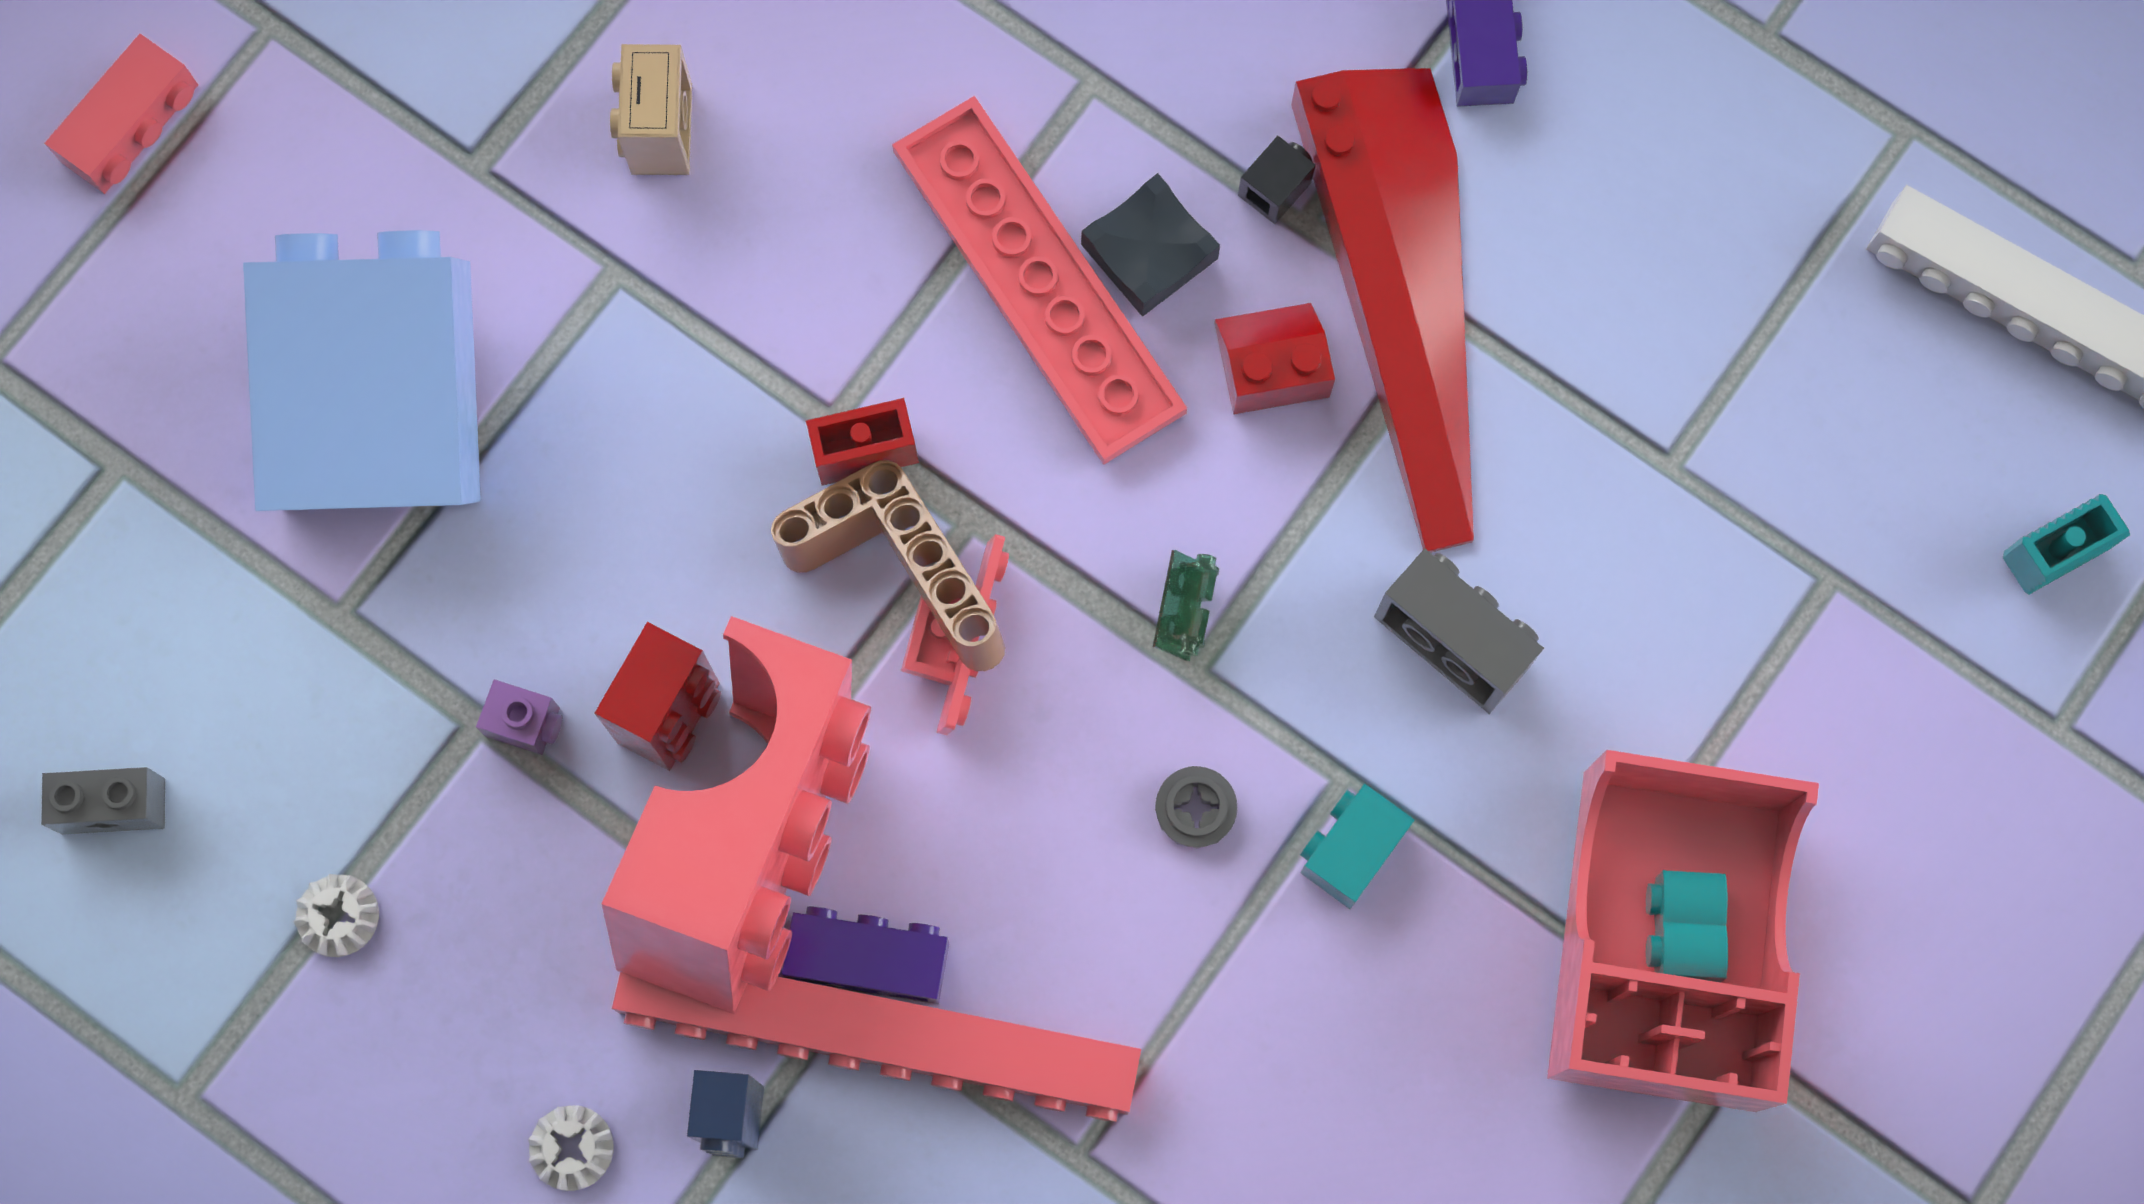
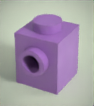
M494 679L476 728L487 738L543 755L546 744H553L556 741L563 717L558 714L560 707L551 697Z

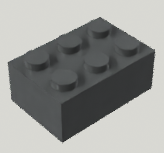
M1424 548L1385 592L1374 618L1490 714L1527 672L1544 647L1537 642L1539 637L1530 626L1519 619L1511 621L1497 609L1499 603L1488 591L1479 586H1475L1473 589L1458 576L1460 573L1459 569L1451 560L1440 553L1432 555Z

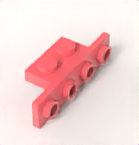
M997 534L986 544L975 585L993 614L996 609V600L989 599L994 580L1001 582L1009 559V553L1002 551L1005 537ZM921 596L901 671L949 685L937 728V733L947 736L955 729L956 724L963 726L966 721L971 697L964 695L969 676L975 678L978 671L971 670L962 663ZM962 598L951 600L948 604L956 603ZM979 636L973 638L970 642L978 641Z

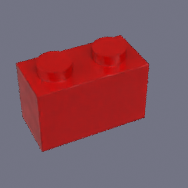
M904 398L806 420L815 464L822 486L836 483L878 461L889 460L897 463L900 467L919 463Z

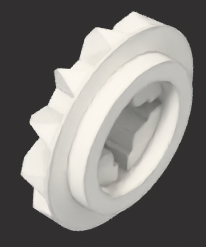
M329 874L325 878L311 882L303 896L296 900L297 911L294 924L298 929L301 941L316 953L324 956L342 957L360 950L372 938L378 925L379 907L374 893L364 882L351 875ZM342 900L344 901L342 910L348 913L349 917L356 920L354 923L348 921L345 923L336 922L333 929L329 930L327 928L329 919L323 916V913L319 912L318 908H325L326 906L334 908L338 901Z
M579 1105L557 1107L546 1116L540 1118L531 1137L528 1139L530 1164L541 1181L559 1190L575 1191L594 1184L604 1175L613 1156L614 1144L609 1126L599 1114ZM586 1129L587 1131L582 1135V1140L578 1147L583 1152L582 1156L588 1161L584 1163L579 1159L567 1157L564 1161H559L555 1165L554 1163L559 1159L558 1155L561 1153L562 1147L557 1143L558 1139L554 1134L557 1132L561 1136L573 1138Z

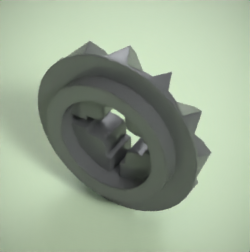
M1191 766L1174 772L1163 782L1156 797L1155 811L1161 830L1176 844L1199 849L1218 843L1231 830L1237 815V799L1232 786L1221 774L1206 767ZM1193 787H1197L1201 803L1210 804V807H1218V809H1211V811H1206L1202 814L1199 828H1195L1194 821H1192V816L1189 812H1182V809L1174 810V807L1189 804L1191 795H1193Z

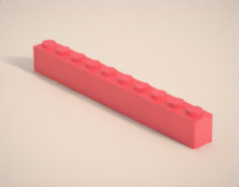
M620 972L612 1005L613 1010L625 1015L623 1024L638 1028L654 1030L656 1021L676 1025L674 1034L705 1040L707 1031L727 1035L726 1044L734 1047L756 1050L759 1041L779 1045L777 1054L789 1058L808 1060L809 1052L829 1055L828 1065L859 1071L860 1063L864 1062L881 1066L879 1075L910 1081L911 1074L914 1072L932 1076L931 1085L944 1089L962 1091L963 1082L984 1086L983 1096L999 1100L1013 1101L1015 1093L1035 1096L1034 1106L1065 1112L1066 1103L1087 1107L1085 1116L1110 1122L1117 1121L1118 1113L1128 1115L1130 1112L1141 1054L1140 1048L782 977L777 978L770 991L747 983L736 1011L732 1014Z

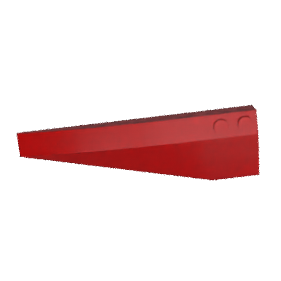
M1431 68L1341 70L1296 81L1291 103L1303 147L1312 157V162L1316 164L1313 175L1314 184L1422 547L1432 553L1472 543L1474 532L1458 160Z

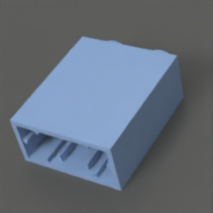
M439 231L378 232V259L339 260L337 234L275 235L276 262L243 263L255 511L465 505L481 501L470 261L441 257Z

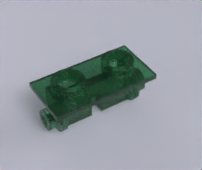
M1177 550L1171 551L1152 647L1185 661H1190L1191 656H1198L1199 648L1205 647L1206 641L1204 638L1210 611L1200 607L1201 602L1212 601L1216 577L1220 571V568L1215 566L1216 557L1208 554H1197L1196 559Z

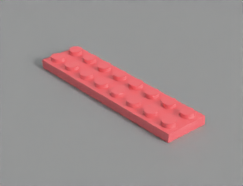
M975 96L892 144L894 154L1103 465L1187 414L1186 405Z

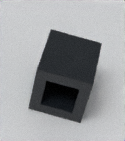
M1277 135L1241 176L1238 196L1273 224H1276L1312 183L1316 164L1312 162V157L1301 145L1295 142L1287 143Z

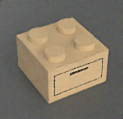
M621 44V62H614L612 65V87L614 92H619V108H612L610 112V132L612 138H617L618 156L625 157L631 175H689L692 82L681 45Z

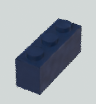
M694 1070L687 1137L699 1142L700 1150L706 1151V1153L712 1154V1156L744 1158L745 1149L758 1150L764 1086L749 1074Z

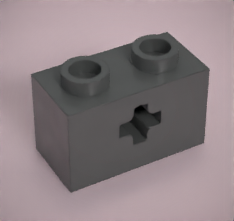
M147 767L42 773L41 825L62 835L164 829L165 778Z

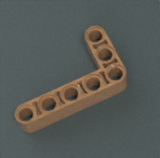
M889 460L872 463L776 516L771 526L773 540L785 565L795 572L814 570L883 533L962 663L974 671H987L993 669L1003 659L1005 645L994 614L903 469L897 463ZM914 526L912 529L905 530L906 528ZM937 562L933 566L926 567L930 563ZM962 598L956 603L948 604L951 600ZM985 636L979 641L970 642L975 637Z

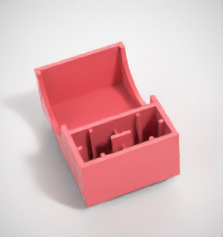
M731 616L723 633V639L728 640L733 694V704L729 714L752 727L768 745L750 768L722 785L696 791H677L654 786L601 904L617 971L734 1014L747 983L770 991L778 978L792 938V931L783 928L791 903V897L785 895V892L788 888L810 896L820 878L832 839L830 836L823 834L832 801L827 799L826 796L847 804L853 798L870 750L869 745L861 742L870 718L871 706L851 699L852 659Z
M1606 750L1584 772L1547 1079L1751 1112H1758L1787 1104L1800 973L1792 971L1787 957L1786 907L1796 847L1804 823L1812 808L1817 804L1819 783ZM1662 870L1726 874L1728 893L1726 923L1728 969L1727 978L1721 983L1657 973L1654 971V967L1647 966L1646 942L1648 935H1655L1654 915H1647L1646 890L1649 883L1655 884V878Z

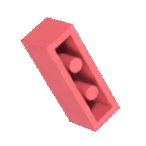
M139 34L44 144L62 164L105 194L113 184H118L127 176L131 163L144 148L150 147L158 140L162 127L172 115L189 104L198 83L183 63L142 34Z

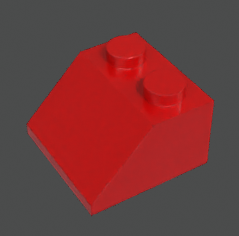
M1311 303L1215 319L1214 324L1233 414L1330 398L1335 376L1326 334Z

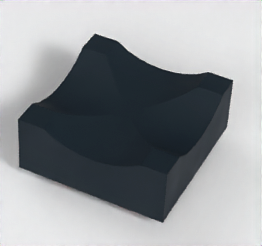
M1158 173L1145 182L1120 206L1095 220L1081 231V245L1142 317L1218 260L1220 244L1187 212L1169 185Z

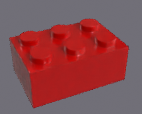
M647 621L594 714L617 744L670 771L676 760L682 763L692 750L696 740V736L692 732L701 716L708 718L717 706L721 696V691L717 690L720 683L703 650Z

